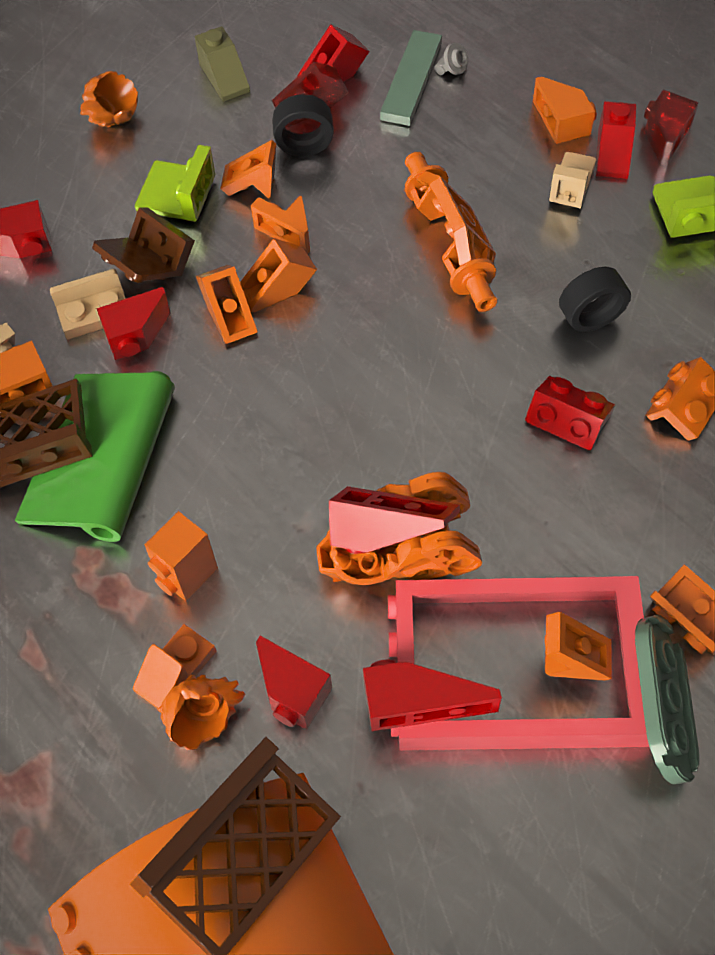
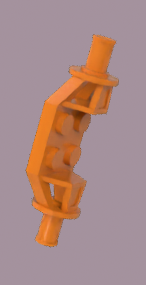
M421 152L409 154L405 159V165L411 174L405 183L404 191L407 197L415 203L417 209L430 221L443 216L448 220L444 226L454 241L442 256V260L451 275L450 285L453 291L459 295L470 294L479 312L491 310L498 301L489 286L496 276V268L493 264L496 253L472 207L448 184L449 177L444 168L439 165H428Z

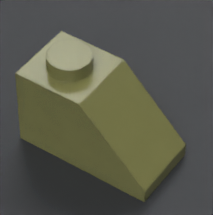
M221 26L195 35L199 65L221 100L224 102L249 93L250 86L235 45L224 28Z

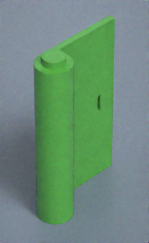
M160 371L147 373L75 374L73 379L77 378L81 384L86 438L92 446L93 457L33 476L15 518L18 524L81 527L89 535L102 541L118 542L121 539L175 390L174 383L170 380L169 376ZM71 394L66 395L62 407L70 399ZM66 419L59 428L74 423L73 421Z

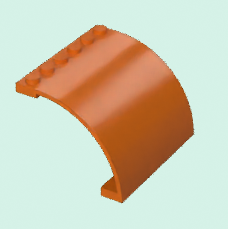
M304 773L297 774L310 786ZM281 778L264 782V798L287 799L286 782ZM256 789L246 800H256ZM296 793V799H302V798ZM288 807L265 808L267 833L289 832ZM297 807L298 832L316 831L324 822V819L312 807ZM238 808L233 813L234 834L258 833L257 808ZM198 809L163 825L122 849L85 875L48 908L52 927L57 933L64 955H207L147 895L143 898L130 885ZM225 823L215 834H226ZM331 829L227 955L394 954ZM309 839L299 840V849H301ZM290 840L267 841L269 867L287 866L291 861ZM258 841L235 842L236 868L260 867ZM210 842L204 845L202 848L203 869H227L226 842ZM194 858L183 870H194ZM279 874L269 875L270 885ZM260 875L236 876L238 904L256 903L261 897ZM228 876L203 877L204 905L229 904ZM195 878L174 879L163 891L178 907L195 906ZM238 911V923L249 911ZM229 912L204 913L205 934L218 946L230 934ZM186 914L196 924V914Z

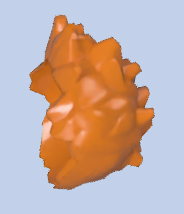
M108 71L91 78L85 84L84 94H82L84 102L81 104L80 114L89 116L90 123L94 122V124L99 126L111 127L115 124L119 125L129 121L135 114L138 92L134 88L133 82L126 79L125 75H118L116 71Z
M192 674L179 683V685L172 687L163 700L162 705L158 708L159 712H161L160 718L166 726L165 732L170 737V741L175 742L179 747H185L186 750H195L202 743L212 740L214 737L218 738L226 730L229 718L236 713L234 707L245 696L243 691L235 690L239 685L238 681L230 682L226 677L208 679L206 675H200L196 678Z

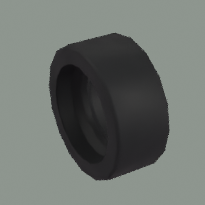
M305 94L290 96L280 102L274 110L272 118L273 136L276 145L283 152L293 156L315 155L326 149L332 142L334 134L330 107L322 99ZM301 118H310L321 123L317 129L304 134L293 133L285 128L288 123Z
M607 266L597 267L582 273L566 286L559 298V307L569 324L576 331H593L608 325L625 311L631 301V291L615 268Z

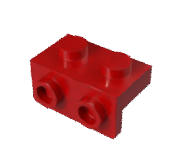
M548 376L535 390L525 421L582 448L591 450L595 445L600 430L611 417L615 404L607 401L599 393L586 392L574 387L565 378Z

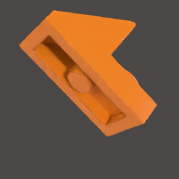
M270 140L226 164L220 189L228 196H231L241 190L248 189L253 184L267 198H271L275 175L276 143Z
M300 195L286 211L277 204L269 203L258 197L251 205L254 228L272 238L302 246L306 253L309 254V232L302 196Z
M561 611L546 615L545 673L547 675L603 681L612 679V640Z
M183 624L163 649L155 644L149 647L132 689L158 709L172 687L179 685V683L192 674L195 677L217 652L215 645Z

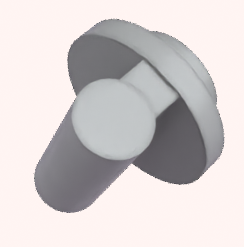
M460 43L449 44L445 49L443 57L434 66L435 72L438 75H443L447 71L454 75L462 74L468 65L467 51Z

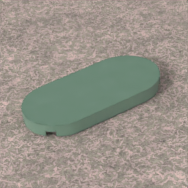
M654 615L640 619L635 630V646L646 734L651 754L662 776L671 784L691 782L695 778L692 772L697 771L699 766V747L687 665L679 642L673 644L669 634L674 633L673 627L662 616Z

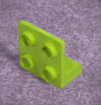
M198 145L194 156L188 159L187 165L154 161L135 203L136 211L138 212L139 208L148 207L160 216L197 222L216 175L211 147Z

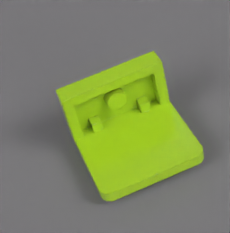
M709 175L664 182L654 186L652 193L670 238L715 231L714 176Z

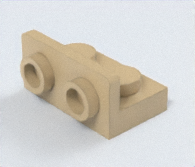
M116 269L99 272L50 288V293L67 340L103 329L96 308L126 299Z

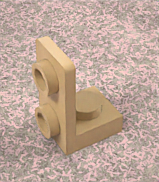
M565 152L561 165L556 164L553 172L549 202L581 209L596 164V158L573 152Z

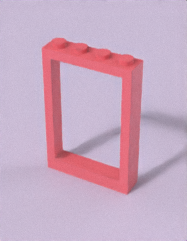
M639 577L396 580V595H388V619H396V632H389V657H397V663L409 662L414 664L413 604L615 600L630 718L447 720L392 728L391 737H399V751L649 747L635 646L636 625L640 619L644 618Z

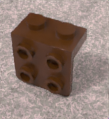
M143 207L138 209L129 237L95 240L92 249L101 255L103 261L115 265L122 270L126 278L133 282L143 283L148 280H165L170 277L182 276L195 240L150 208Z

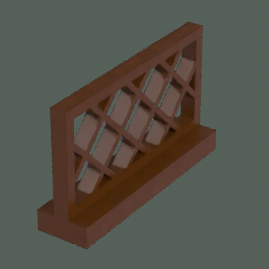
M77 378L0 404V418H4L0 422V443L5 445L0 448V487L93 457L92 446L86 438L82 390ZM71 394L70 399L62 408L54 405L60 397ZM34 406L37 407L28 419L20 417L26 409ZM48 411L56 414L46 427L38 424ZM66 419L71 420L74 423L59 428ZM14 423L21 425L11 439L4 436ZM32 430L40 433L38 436L24 440Z
M267 737L255 747L130 883L143 898L147 895L207 955H227L341 817L275 754L279 748ZM272 770L286 782L287 799L264 798L263 780ZM256 789V800H246ZM296 793H297L302 799H296ZM288 807L289 832L267 833L265 808ZM297 807H312L324 819V822L316 831L298 832ZM238 808H257L258 833L234 834L233 813ZM225 823L226 834H215ZM309 839L304 844V846L301 849H299V840ZM290 840L291 861L287 866L269 867L267 841ZM258 841L260 867L236 868L235 842ZM226 842L227 869L202 868V848L206 843ZM194 858V870H183ZM279 874L270 885L269 875ZM260 875L261 897L256 903L238 904L236 876ZM228 876L229 904L204 905L203 877ZM195 878V906L178 907L163 891L174 879ZM238 911H249L238 923ZM229 912L230 934L220 946L205 934L204 913ZM186 914H196V924Z

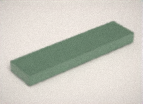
M413 30L380 111V120L411 125L441 47L442 35Z

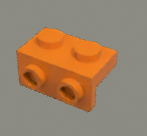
M702 357L687 363L681 361L669 371L667 375L669 380L652 397V406L646 414L651 421L664 417L687 441L699 437L715 411V371Z
M684 564L658 592L655 590L650 595L652 602L656 604L652 611L656 615L665 618L671 625L676 622L687 632L682 638L699 654L702 655L707 650L715 656V590Z

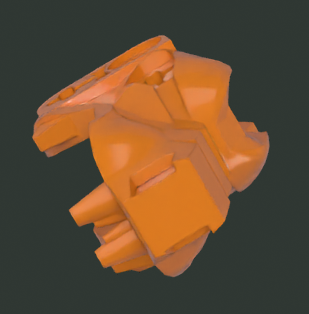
M445 472L424 474L409 480V485L388 484L376 490L459 504L460 513L451 521L461 518L460 514L470 508L467 489ZM448 524L442 529L361 554L349 553L345 548L330 546V530L325 538L316 546L319 571L322 574L333 578V582L346 581L350 584L364 586L384 582L393 577L408 580H432L448 574L456 577L476 570L482 565L478 545L462 533L449 530Z

